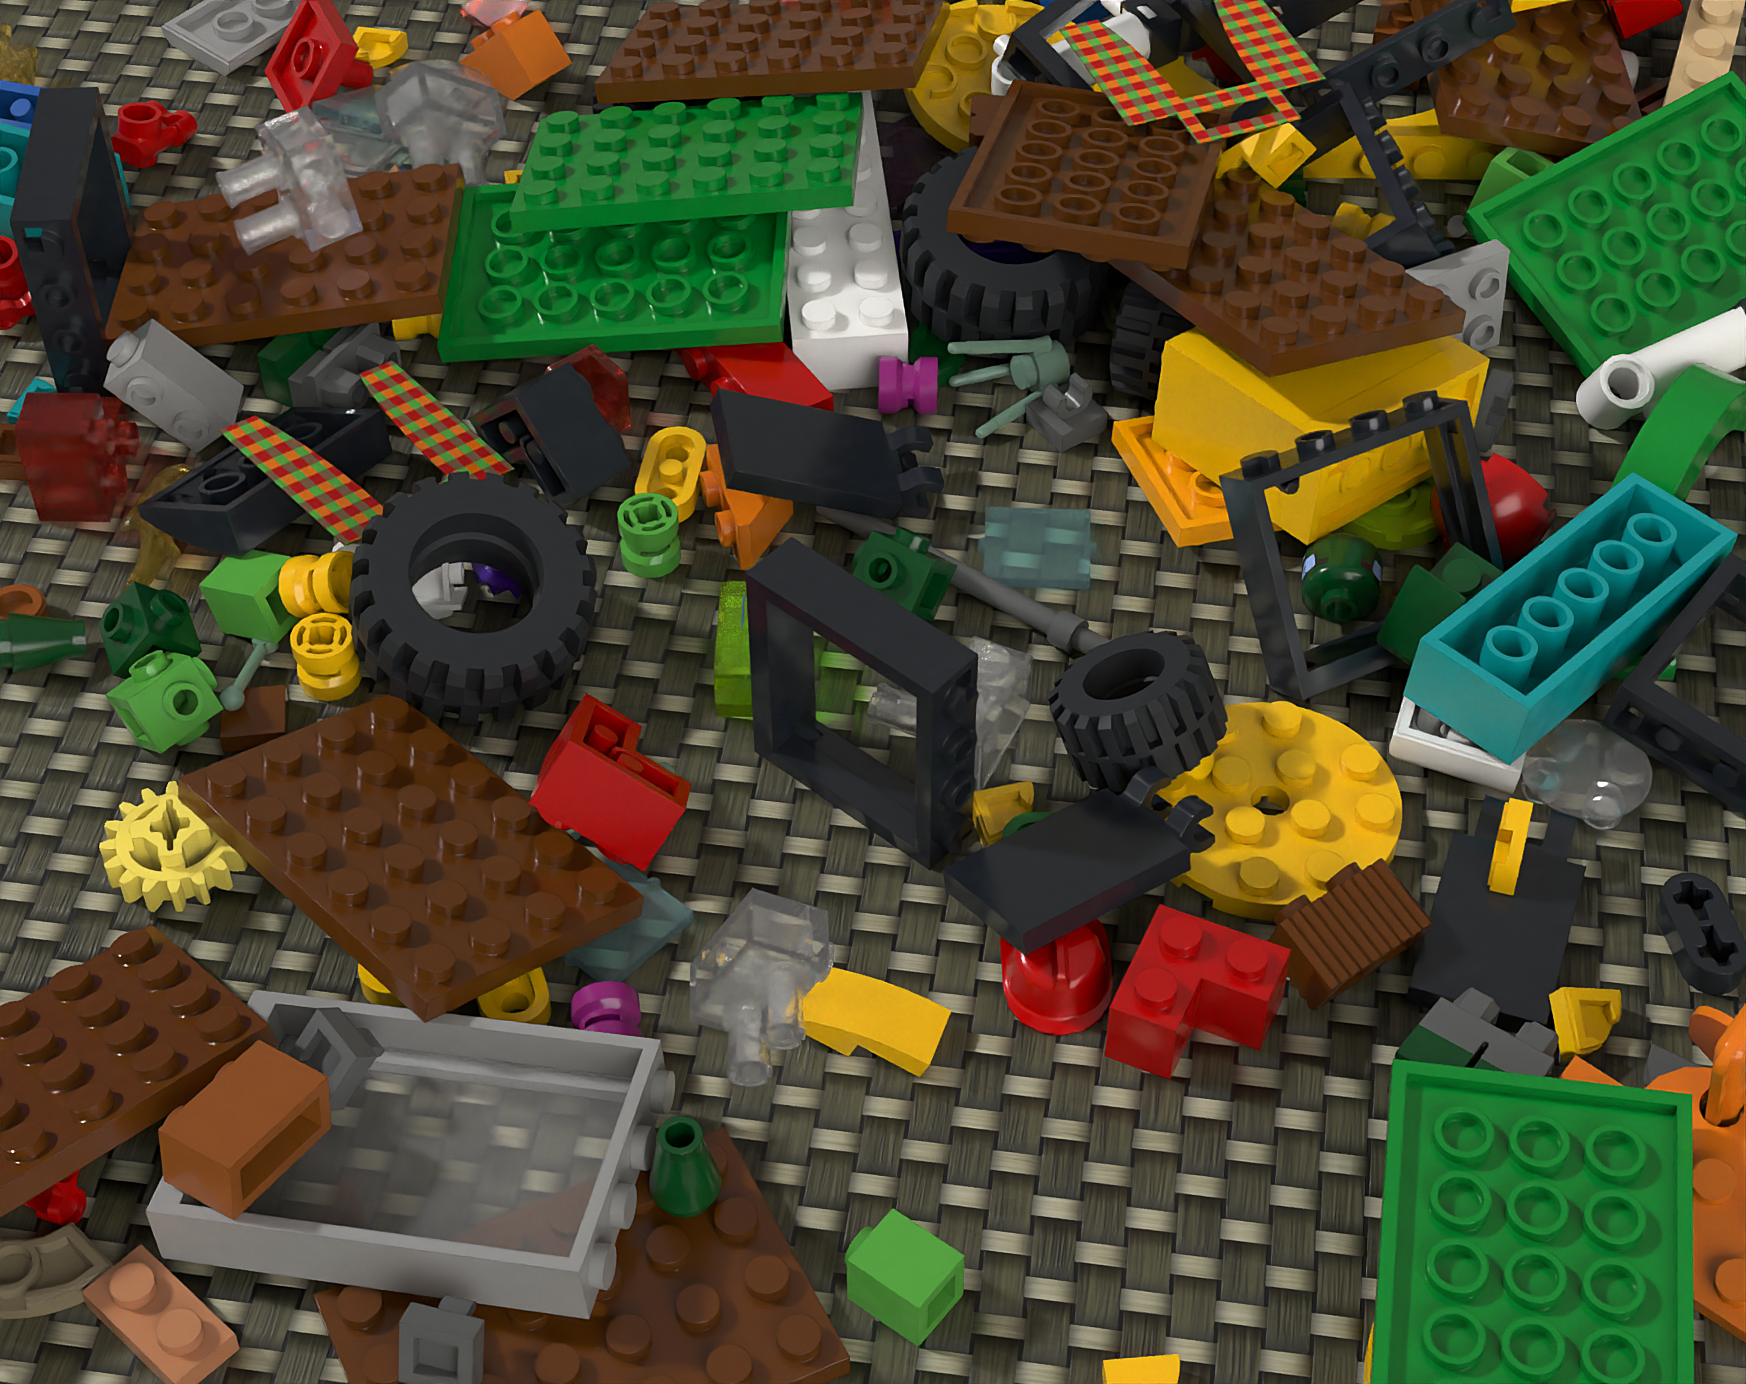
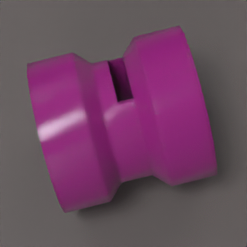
M880 356L879 414H897L902 408L914 406L918 414L937 415L938 357H920L914 365H909V362H902L897 356Z
M615 981L596 982L580 989L570 1001L574 1029L643 1037V1033L637 1027L641 1020L639 994L633 987L625 983Z

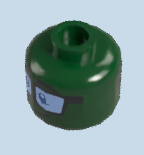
M1336 532L1317 539L1308 547L1302 564L1300 591L1303 604L1312 614L1327 619L1330 622L1346 623L1364 619L1376 609L1381 598L1383 564L1381 554L1374 544L1353 533Z

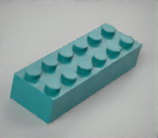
M1632 472L1420 639L1403 696L1510 766L1664 634L1732 551L1738 534Z

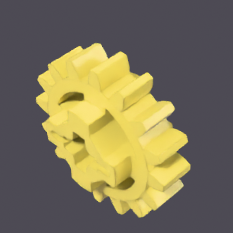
M176 781L169 782L166 787V794L156 796L149 788L143 789L142 804L135 806L131 803L122 802L119 805L123 821H106L104 828L108 840L101 842L99 848L112 888L121 887L124 900L129 904L144 896L147 909L151 912H155L161 906L163 900L172 901L175 911L183 912L186 899L194 896L203 905L211 903L209 889L216 886L229 891L233 887L230 871H245L248 866L242 856L178 799V785Z

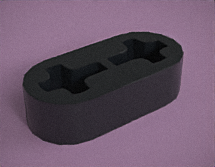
M1680 873L1670 877L1664 884L1656 909V917L1681 975L1697 991L1709 995H1723L1732 992L1740 984L1746 968V941L1722 891L1715 882L1706 876L1696 873ZM1686 901L1687 904H1678V902ZM1692 909H1702L1698 921ZM1706 946L1712 958H1702ZM1727 962L1726 966H1718L1717 964Z

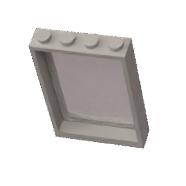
M261 990L253 991L247 1006L270 1025L279 1046L276 1049L287 1055L317 1008L339 1007L355 1028L369 1029L385 1051L382 1056L375 1059L366 1073V1081L357 1087L344 1109L331 1111L332 1128L235 1220L228 1218L166 1183L162 1176L145 1211L162 1258L443 1298L448 1294L473 1300L479 1304L584 1319L590 1318L599 1289L608 1290L614 1278L617 1258L615 1242L620 1229H629L633 1222L637 1203L635 1184L640 1170L648 1171L652 1166L656 1150L655 1125L659 1114H668L673 1104L675 1074L673 1071L666 1070L660 1039L448 1013L424 1023L408 1008Z

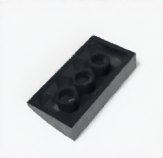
M291 407L268 422L307 446L352 481L393 453L381 410ZM234 444L137 506L140 517L164 533L189 545L233 556H243L307 512Z

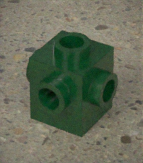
M898 526L895 535L872 530L869 538L855 552L852 560V571L855 577L923 620L933 621L958 565L928 551L932 543L930 539Z
M133 581L121 597L106 608L102 619L98 623L114 676L126 680L131 677L129 668L136 661L154 651L162 650L163 653L170 651L188 655L191 658L197 657L202 652L186 600L167 589L158 590Z

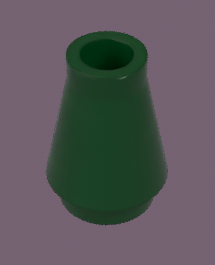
M8 612V618L0 619V669L12 668L13 674H17L73 657H85L87 655L83 619L66 620Z
M686 1116L672 1117L666 1120L658 1130V1145L648 1178V1190L653 1201L668 1214L680 1218L694 1217L707 1210L718 1196L722 1184L721 1173L703 1139V1132L699 1123Z

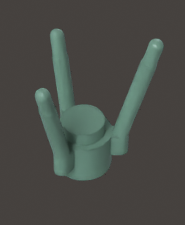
M1049 335L1030 340L952 342L947 348L951 354L1018 353V355L1012 357L1010 363L951 376L949 378L950 386L957 387L1012 375L1019 389H1028L1034 392L976 430V436L980 439L985 438L1026 413L1027 403L1043 396L1046 388L1051 385L1056 389L1059 388V385L1065 384L1070 376V364L1064 347L1057 340H1051Z

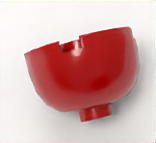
M1493 453L1487 462L1481 460L1502 560L1503 564L1527 555L1549 530L1557 517L1556 508L1548 513L1544 508L1543 503L1549 495L1541 484L1513 462ZM1435 484L1431 492L1429 508L1436 530L1444 539L1442 541L1443 547L1448 552L1450 546Z

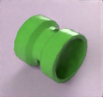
M650 492L637 494L625 500L617 512L619 534L622 537L620 549L623 566L628 572L643 578L662 577L671 573L679 565L681 559V546L679 536L677 535L679 529L677 506L670 498L662 494Z

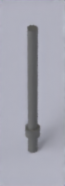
M822 506L816 507L817 513L865 539L869 538L872 530L895 535L897 530L896 527L875 516ZM932 546L929 547L928 551L958 565L950 584L1047 635L1048 643L1069 654L1078 651L1086 655L1089 653V650L1111 641L1090 630L1087 620L1067 610H1062L1058 613Z

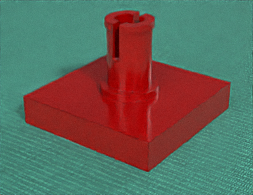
M301 0L264 71L294 128L310 134H314L339 85L364 93L369 88L374 74L373 67L369 61L355 58L359 47L332 0Z

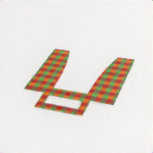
M1214 0L1225 32L1256 82L1185 99H1180L1167 81L1136 49L1098 19L1059 28L1063 37L1128 127L1177 115L1197 144L1300 120L1301 116L1280 90L1326 79L1263 0ZM1265 97L1269 99L1278 111L1210 129H1205L1195 116V114Z
M393 361L359 374L372 396L391 420L447 477L450 472L468 471L470 479L485 480L486 472L503 475L514 470L512 465ZM256 415L219 430L344 546L362 539V532L372 516H382L383 506L359 485L307 446Z

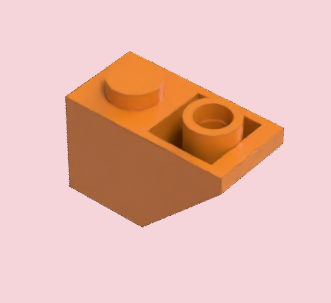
M540 9L521 18L517 10L491 25V29L470 41L474 51L459 61L464 71L512 101L549 80L572 64V61Z
M718 445L706 446L708 471L699 473L704 503L707 508L713 506L717 508L715 525L722 548L732 547L740 570L751 568L793 515V501L726 489Z

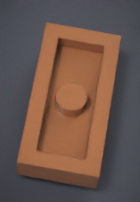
M142 1244L81 1291L87 1307L165 1384H198L240 1349L235 1333Z

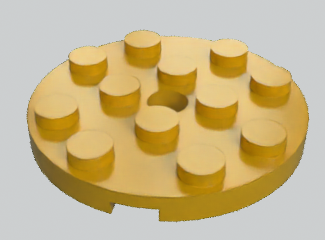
M964 0L950 5L948 19L916 88H904V93L912 113L929 135L956 153L969 148L971 100L973 96L991 95L992 64L999 57L993 50L995 40L1001 35L1011 36L1013 31L1045 7L1023 0H1006L1005 5H978L977 0ZM1070 21V22H1069L1068 24H1066L1064 27L1071 26V25H1076V24L1073 23L1072 21ZM1058 30L1046 41L1052 45L1065 38ZM1098 84L1091 86L1094 91L1103 92Z
M1287 701L1240 703L1224 706L1228 721L1225 723L1227 731L1224 738L1217 741V749L1210 756L1202 758L1200 765L1189 772L1176 776V779L1172 780L1169 786L1155 793L1172 804L1173 808L1183 798L1197 795L1214 809V814L1202 819L1198 824L1215 835V843L1203 852L1191 853V870L1170 881L1178 888L1185 883L1194 890L1213 899L1212 908L1244 918L1273 921L1274 916L1282 908L1301 895L1305 894L1311 902L1327 893L1324 888L1325 883L1337 872L1353 862H1356L1364 870L1368 865H1372L1379 858H1382L1390 866L1398 845L1403 815L1401 795L1395 777L1385 760L1369 742L1344 724L1315 711L1297 707ZM1262 796H1267L1268 802L1279 805L1284 809V812L1275 816L1265 815L1253 806L1261 802Z

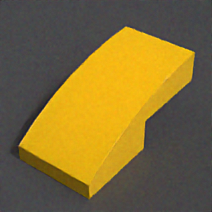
M1286 123L1257 133L1225 151L1215 178H1225L1230 170L1245 169L1256 172L1277 189L1317 149L1292 124Z
M815 965L810 971L787 1025L847 1057L859 1045L920 1077L930 1066L951 1010L925 997L882 980L842 969Z

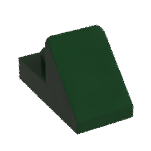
M1456 542L1430 572L1416 564L1409 572L1376 637L1377 643L1412 667L1420 639L1504 574V572L1459 542Z

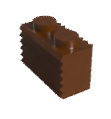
M1379 858L1372 865H1368L1364 870L1356 862L1347 865L1325 883L1324 888L1327 893L1311 902L1305 894L1301 895L1282 908L1273 918L1278 927L1268 939V942L1291 949L1287 977L1290 978L1291 985L1298 989L1300 997L1306 999L1308 1007L1314 1011L1415 945L1434 923L1382 858Z

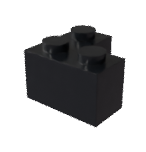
M570 361L521 384L468 418L479 437L509 464L523 459L548 501H556L561 507L578 501L632 465L624 452L625 445L620 433L615 427L606 422L593 401L594 394L590 384L583 375L575 371Z

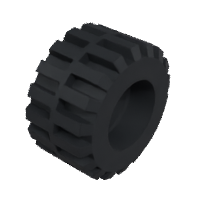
M1129 279L1120 304L1110 351L1112 386L1118 392L1156 401L1162 366L1161 356L1165 341L1196 327V325L1131 279Z
M1153 630L1143 631L1130 636L1118 637L1106 644L1099 645L1068 665L1069 670L1058 676L1054 682L1055 688L1049 693L1050 712L1077 776L1082 782L1088 781L1090 787L1098 790L1109 787V790L1112 792H1124L1132 777L1139 770L1147 766L1157 767L1171 777L1172 781L1176 779V776L1189 772L1200 765L1202 758L1210 756L1218 747L1217 741L1223 739L1227 731L1225 725L1228 721L1227 713L1200 644H1196L1192 637L1188 635L1178 636L1175 631L1164 630L1158 633H1154Z

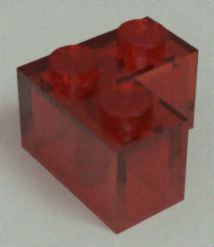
M27 392L13 435L39 521L111 522L117 498H124L126 494V466L129 457H135L139 448L138 427L136 422H129L124 402L118 397H100L99 394Z

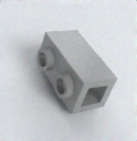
M154 319L149 320L133 334L129 331L123 332L111 345L107 353V360L111 363L103 387L195 453H198L223 435L219 432L220 429L235 424L244 386Z

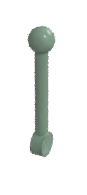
M252 638L254 651L234 684L226 687L220 693L219 702L224 709L236 711L243 706L245 701L244 690L265 655L273 653L279 648L278 643L275 644Z

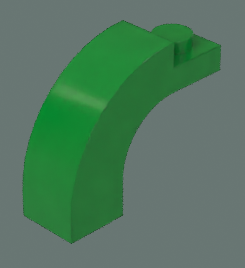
M1696 363L1686 369L1668 388L1645 421L1610 489L1634 472L1685 502L1701 469L1721 439L1732 430L1746 431V382L1704 363Z

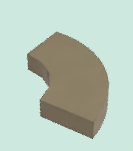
M73 1222L46 1236L22 1240L0 1238V1319L42 1316L85 1302L81 1291L114 1265Z

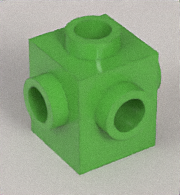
M157 650L142 657L129 668L131 677L105 694L138 746L161 754L175 743L181 746L199 738L209 729L210 724L208 720L224 709L213 693V690L218 688L217 681L205 663L198 657L191 658L188 655L170 651L163 653L162 650Z

